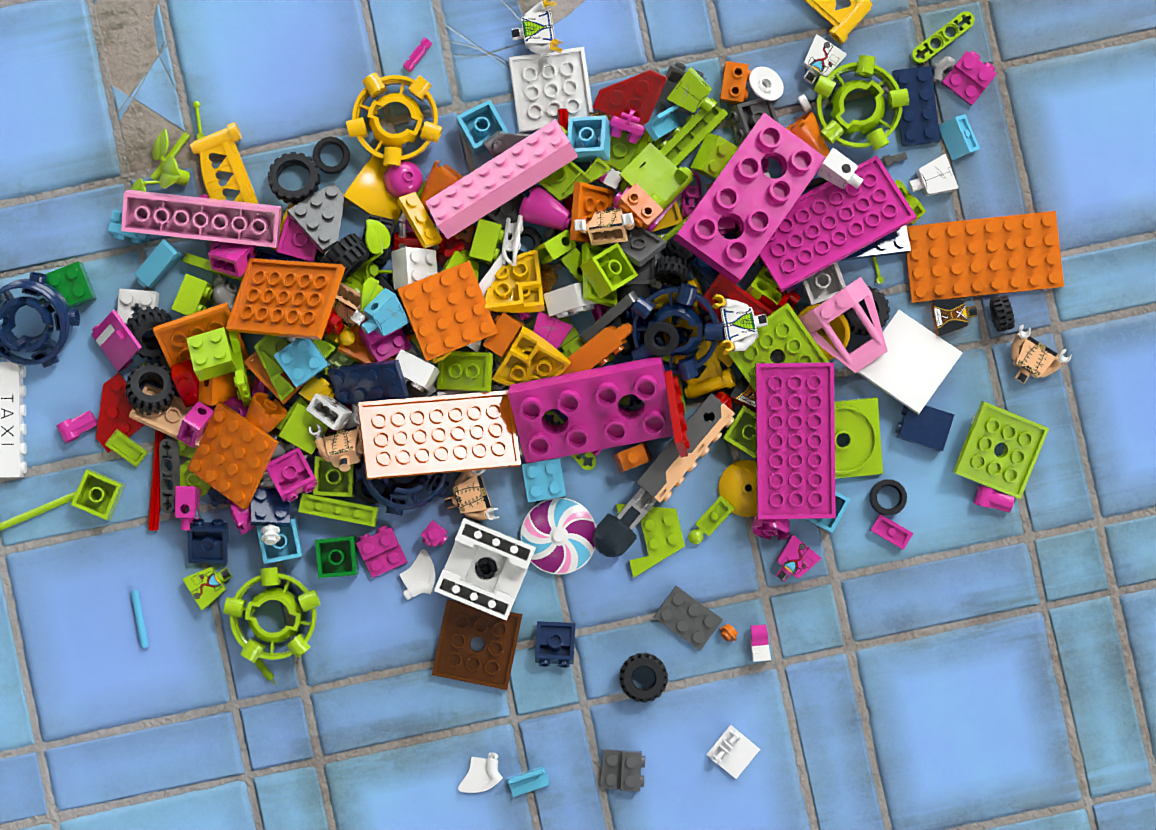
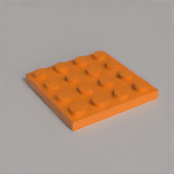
M470 260L397 289L425 361L498 333L489 309H485L486 301Z
M227 302L153 327V332L170 369L171 365L191 359L186 338L222 327L226 328L231 314ZM237 332L245 362L250 355L241 334Z
M220 402L215 407L214 414L199 442L200 446L197 447L188 470L242 509H248L277 447L278 441Z

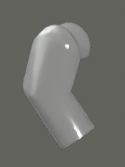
M945 56L935 64L933 81H942L944 70L955 66L954 58Z

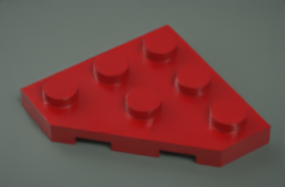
M650 69L599 90L592 108L621 118L622 112L629 114L631 109L635 110L634 116L640 118L639 124L644 126L651 118L668 77Z
M119 372L103 384L96 439L107 453L113 450L108 448L105 443L116 429L131 437L145 426V424L129 418L133 408L132 404L129 405L127 402L128 397L125 394L126 380Z

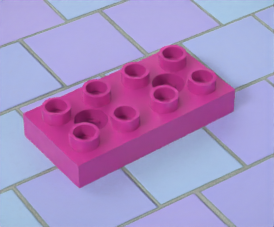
M763 113L673 239L734 284H737L803 193L826 157L770 116ZM766 158L776 160L782 168L781 177L777 179L767 177L761 169V160ZM729 218L735 221L739 227V237L737 239H726L719 233L718 221L720 219Z
M662 356L510 385L508 395L526 464L674 436ZM633 394L643 400L644 404L638 410L628 411L620 406L619 401L623 396ZM558 409L567 415L568 419L561 425H552L544 419L543 415L548 410Z

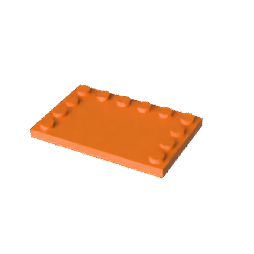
M250 258L225 329L230 332L322 340L345 267L341 264Z

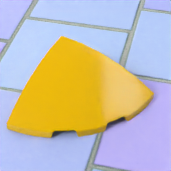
M372 156L352 182L344 197L369 215L394 219L396 225L402 209L397 202L398 198L393 197L386 190L384 174L390 166H384L382 159Z
M538 249L518 255L516 266L510 264L507 266L503 265L494 275L496 279L487 289L485 309L507 313L545 311Z
M522 326L492 380L510 386L512 384L558 376L567 369L571 362L545 339Z

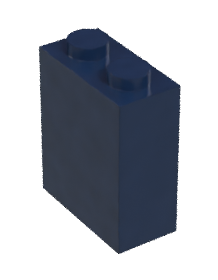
M903 405L901 410L903 418L901 422H898L895 433H898L896 438L940 452L943 451L955 414L925 405L918 415Z

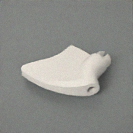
M422 549L412 566L399 574L407 587L403 591V595L407 600L421 593L431 595L435 586L436 574L434 564L428 552Z
M490 752L488 758L471 757L469 772L460 783L458 790L466 793H478L494 787L503 778L498 772V754Z

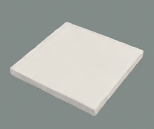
M584 47L564 49L561 53L554 51L543 56L529 54L508 57L519 133L538 131L555 119L558 122L557 110L561 108L568 110V122L569 118L594 116Z
M898 310L883 331L888 352L857 373L919 415L958 361L962 352Z

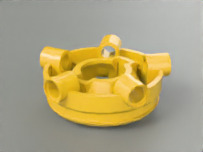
M376 72L363 79L362 83L365 88L360 92L355 101L352 120L346 121L350 138L357 136L361 145L370 154L382 159L384 166L390 167L392 165L401 166V161L415 158L423 153L431 142H438L443 127L438 125L437 107L432 95L429 93L432 85L420 75L415 80L401 75H389L380 78ZM401 85L400 93H390L379 98L377 101L373 100L370 107L364 105L370 96L372 99H375L386 92V86ZM405 86H408L409 92L422 103L425 99L428 101L432 109L433 123L426 121L424 124V115L419 109V104L412 97L403 94ZM391 102L402 103L409 109L411 118L417 121V125L414 131L406 129L398 134L388 133L381 127L379 117H376L378 110ZM362 109L368 111L369 127L373 131L374 138L379 142L375 150L364 139L369 137L364 118H360ZM419 136L425 141L416 151L403 155L401 148H403L402 145L404 143L411 142L413 144ZM384 145L386 146L384 147V154L379 153L380 149H382V146Z

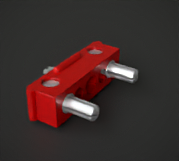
M400 223L399 232H395L392 250L395 251L404 247L424 249L415 233L406 232L405 223H403L402 232V223ZM436 224L435 228L437 229V231H438V233H439V228H438V226H437V224ZM439 233L442 238L441 243L426 249L436 250V253L445 252L447 247L445 235Z

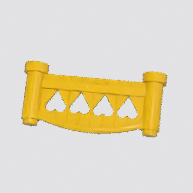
M804 0L834 26L829 31V34L836 42L842 45L847 41L850 32L873 6L870 0H849L851 3L849 7L835 10L836 0Z
M235 122L228 124L227 128L195 140L190 144L194 155L199 154L203 182L209 199L226 200L227 197L223 195V191L225 189L240 191L234 201L259 204L235 142L242 140L240 130ZM212 153L226 156L217 169L212 167L213 162L209 159ZM218 171L234 173L225 186L219 185L220 179L216 177Z
M694 278L689 280L687 284H691L697 287V292L702 295V290L697 279ZM673 293L674 300H676L678 293ZM668 294L654 299L658 303L654 310H660L664 303L669 302ZM695 302L693 304L694 306L692 307V309L696 314L699 315L700 310L698 308L697 302ZM671 316L663 320V322H668L675 328L682 327L693 330L688 337L689 340L690 337L698 336L697 326H690L684 318L681 319L679 324H673ZM662 332L664 342L668 344L669 337L665 332ZM705 337L702 344L697 346L700 348L696 354L697 359L705 355L712 344L711 341H705ZM688 341L678 344L677 347L684 346ZM714 351L707 362L703 364L707 367L700 377L685 380L688 386L684 390L688 399H694L725 387L728 389L735 387L736 379L730 368L722 370ZM675 356L674 364H677L679 360L684 359L686 357Z

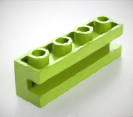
M713 98L711 100L716 104L710 112L699 106L700 110L696 114L692 113L685 120L686 124L684 127L681 128L679 126L671 134L673 138L669 142L665 140L658 147L660 152L676 167L704 141L707 133L711 134L728 117V113L721 109Z
M302 493L298 512L376 527L380 508Z

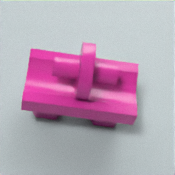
M632 109L629 114L622 112L621 118L613 116L609 124L611 125V136L620 138L623 130L628 131L627 141L634 144L644 134L645 127L639 124L640 118L634 116L635 110Z

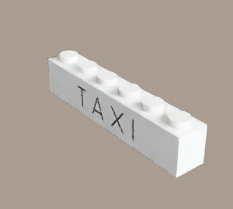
M0 362V478L24 477V473L27 472V463L24 462V454L27 453V445L24 443V435L27 433V426L24 423V416H26L27 412L26 405L24 404L26 386L23 385V378L26 377V367L12 362Z

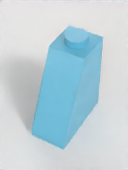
M163 239L135 272L139 277L137 281L144 288L148 286L152 289L184 256L170 242Z

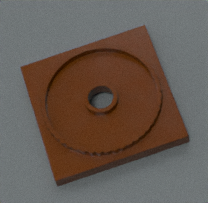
M447 599L432 675L508 690L523 614L510 612L506 621L460 601ZM480 637L484 640L485 646L481 651H474L471 648L470 643L473 638Z

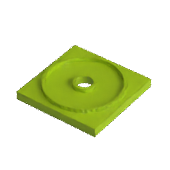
M788 303L767 316L768 325L757 328L759 337L755 339V342L745 351H730L728 353L755 393V364L773 363L770 355L775 349H779L784 353V359L781 363H830Z
M878 398L834 401L835 479L883 474ZM841 433L849 435V443L844 447L838 446L836 442L837 436Z
M981 401L953 473L1021 499L1049 428ZM998 443L1004 445V452L1000 456H996L994 453V448Z

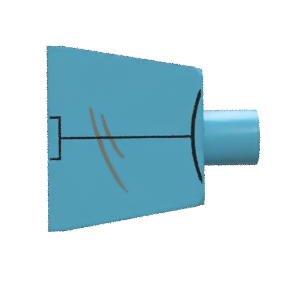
M385 288L364 308L368 320L361 325V328L367 335L375 330L382 336H386L410 321L396 294Z

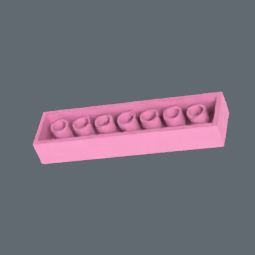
M555 119L426 201V204L438 228L449 239L579 156Z
M127 190L124 192L121 231L276 248L279 245L282 206Z

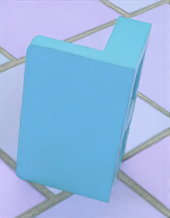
M677 104L644 125L653 141L681 126L673 114L681 106Z
M965 114L954 117L939 125L940 133L952 160L980 149Z
M544 766L507 778L513 797L550 785Z

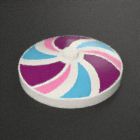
M567 498L547 499L534 506L525 517L521 528V541L537 547L531 560L534 566L551 574H567L584 566L595 551L593 533L596 529V524L589 511L578 502Z

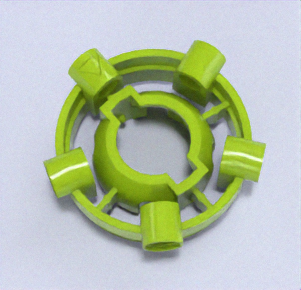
M859 55L858 62L842 65L831 72L827 78L821 75L813 89V91L818 93L816 113L823 129L820 134L830 144L836 142L842 146L856 149L873 147L874 151L889 144L887 137L897 127L902 115L903 106L909 105V94L907 88H899L895 79L886 70L875 65V57ZM854 72L855 77L871 79L872 76H875L881 82L877 84L873 80L870 82L866 80H850L844 83L840 76ZM836 79L840 87L834 92L830 104H833V110L830 112L832 121L827 125L822 114V99L828 100L836 85V82L833 80ZM883 84L889 89V92L886 94L889 111H894L890 125L883 121L885 115L884 90L881 88ZM854 89L869 90L875 96L876 102L873 115L866 120L859 121L853 119L849 124L841 118V115L845 112L844 99L846 95ZM879 124H880L882 127H884V128L887 129V131H886L885 133H884L882 127L879 128V129H877V130H875V131H873V130L876 129V128L879 126ZM860 131L862 135L868 134L864 138L865 143H853L840 138L844 132L850 135Z
M277 567L260 569L261 575L247 581L238 590L234 598L227 597L223 614L230 615L233 635L243 647L240 654L252 662H256L258 657L275 660L286 658L293 654L298 659L311 648L308 642L315 631L317 623L316 607L321 606L319 597L315 590L309 591L296 578L278 573ZM281 579L287 580L284 588L273 587L265 589L259 595L254 596L246 607L247 600L243 599V597L256 583L261 581V586L281 584ZM290 583L295 584L304 592V594L298 596L300 605L294 599L296 596L288 590ZM268 600L280 601L287 607L289 614L296 616L294 626L286 625L279 632H267L260 627L257 618L254 616V612H256L255 607H260ZM311 610V622L303 621V611ZM245 611V619H247L254 635L262 641L271 643L270 652L264 651L267 647L254 638H249L248 640L245 637L239 623V618L244 616ZM301 624L310 626L306 636L301 633L286 645L290 650L275 652V644L285 642L290 636H295Z

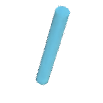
M138 590L131 591L141 648L149 647Z

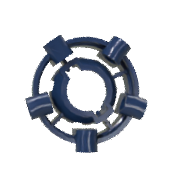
M31 272L29 279L16 280L0 288V320L3 318V323L0 326L1 358L18 365L42 364L43 368L59 362L57 355L69 342L73 326L80 325L79 310L70 309L63 295L47 283V275ZM22 288V293L37 297L43 295L49 301L45 298L38 300L33 297L24 296L14 298L9 290ZM26 305L35 308L41 315L43 323L46 324L44 331L35 337L23 335L18 339L11 331L16 327L15 315L17 311ZM52 313H54L56 331H60L57 343L51 339L54 328ZM46 343L49 345L31 355L32 359L19 357L10 352L11 350L19 352L23 348H26V352H33L43 347Z
M681 283L680 287L661 289L650 295L647 299L642 296L639 297L631 308L636 313L632 327L636 349L631 352L635 361L657 357L646 348L642 331L645 332L653 323L676 315L687 320L690 326H697L698 336L690 337V340L684 346L677 347L670 354L669 362L663 360L665 372L672 370L673 374H680L682 380L698 376L697 369L711 357L718 341H724L725 331L724 324H719L717 313L712 304L697 292V287ZM673 293H678L676 300H674ZM668 294L669 302L664 303L661 309L653 314L648 326H642V320H645L658 304L654 299ZM696 299L706 307L712 320H708L706 323L702 313L698 315L693 311L692 307ZM657 332L654 336L655 343L659 346L667 345L661 339L660 333ZM704 337L705 341H712L709 350L701 358L697 359V356L694 355L681 359L677 364H674L675 356L691 354L697 346L702 344Z
M363 454L361 463L354 464L356 481H363L370 495L379 503L387 506L385 513L402 516L403 510L421 507L430 502L436 495L441 498L449 486V482L445 481L447 473H441V476L437 474L433 476L432 474L417 475L414 480L408 483H399L392 478H382L380 480L384 486L391 489L393 493L411 495L413 503L407 504L408 499L389 496L387 500L373 486L371 480L374 479H366ZM430 480L426 490L431 492V494L417 502L415 493L423 490V484Z

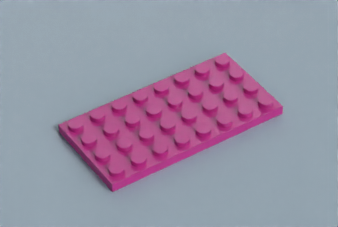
M877 155L857 165L858 168L855 174L864 179L858 189L849 183L842 189L828 181L800 196L764 246L759 257L781 292L916 220L917 216Z
M834 362L756 363L757 519L836 518Z

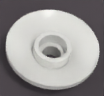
M757 67L752 70L749 75V83L757 96L767 101H774L781 97L784 86L781 78L775 71L767 67Z

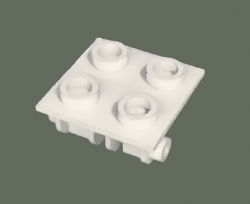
M730 725L706 755L737 779L760 751V748Z

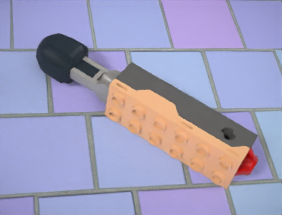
M719 391L715 396L710 394L687 421L688 431L686 433L691 449H687L688 456L680 457L673 437L637 480L636 484L641 488L616 517L612 514H607L597 525L593 533V542L599 553L606 557H617L626 552L634 543L637 536L632 530L657 501L660 503L662 500L666 502L673 494L670 490L674 486L678 487L685 479L683 477L685 472H691L698 464L695 460L699 456L701 458L704 457L710 450L707 446L711 441L715 443L721 437V429L723 427L728 428L735 420L732 417L735 413L732 411V399L722 391ZM710 413L713 420L706 422L703 416Z

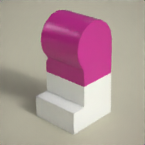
M612 169L596 181L616 192L623 178L619 176L621 172Z
M766 624L751 625L752 661L771 660Z

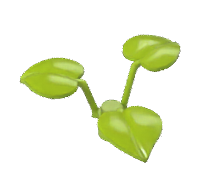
M164 128L159 133L152 147L153 159L156 161L160 159L164 162L160 181L143 182V179L139 178L134 182L131 190L146 192V186L151 184H160V187L163 189L168 188L174 183L181 186L188 184L190 173L178 169L174 157H169L167 160L164 158L169 145L167 129Z
M371 219L366 220L365 241L368 250L375 255L366 260L355 271L356 274L365 280L361 290L360 312H364V308L383 290V287L378 285L379 281L374 279L377 274H393V270H378L377 265L370 263L383 254V249H387L390 246L388 229L379 221Z

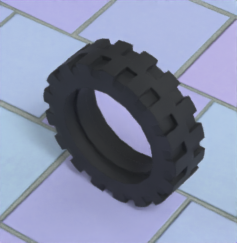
M290 152V154H282L280 158L277 157L274 160L275 163L270 165L268 182L271 191L276 195L277 199H282L284 203L298 204V202H302L318 191L320 175L317 165L312 161L311 157H306L303 153L296 154V152ZM295 165L302 166L308 170L310 179L306 186L299 190H286L278 182L279 175L287 167Z

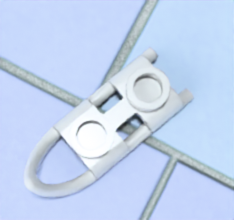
M518 215L517 222L510 223V218L506 219L502 254L504 259L512 266L517 264V253L521 247L520 234L523 232L522 215ZM508 234H512L511 240H508ZM506 251H513L512 261L508 258Z

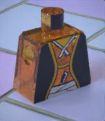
M935 299L930 301L937 336L967 327L968 318L977 317L976 306L965 307L964 299Z

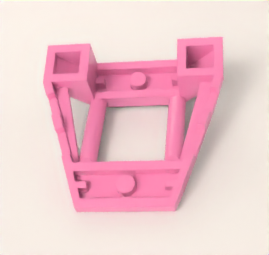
M861 276L816 308L799 317L814 341L855 373L888 352L872 293ZM862 299L866 303L873 324L858 303ZM852 307L872 339L851 353H848L829 325V322ZM822 327L837 350L821 337L816 330Z

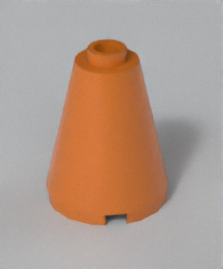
M810 111L796 119L794 124L786 127L787 130L824 157H827L830 153L825 139L820 134L821 129L813 112Z
M435 160L420 197V201L428 215L431 212L426 201L463 177L447 164L444 166L439 165L441 162L439 160Z
M257 392L251 399L245 419L268 434L285 419L287 410L277 399L272 401L268 399V394Z

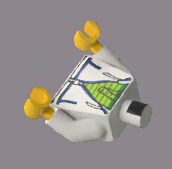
M543 0L525 13L524 17L521 18L522 28L511 29L513 41L524 39L526 48L541 56L553 53L554 51L561 53L562 49L557 46L562 44V41L555 39L551 8L548 9L549 6H556L555 1Z
M716 295L712 298L719 302V304L714 303L712 305L713 308L723 307L720 310L726 340L723 341L720 347L725 346L727 349L722 353L727 355L730 351H745L759 337L757 328L768 325L766 314L755 316L752 307L736 300L724 299L722 295Z

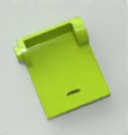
M651 142L619 174L631 187L637 183L663 211L693 181V173L687 167L677 168Z

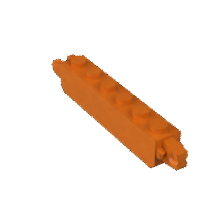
M626 323L618 328L615 326L604 328L567 358L571 363L561 375L594 369L597 365L602 367L610 360L608 357L612 353L617 355L624 349L623 345L627 342L625 338L632 333L633 326Z

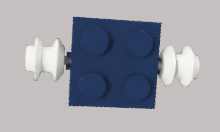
M264 472L259 488L256 489L250 502V525L265 526L261 528V533L263 534L261 541L267 545H274L280 540L278 535L280 528L277 526H290V503L287 500L283 502L269 473Z

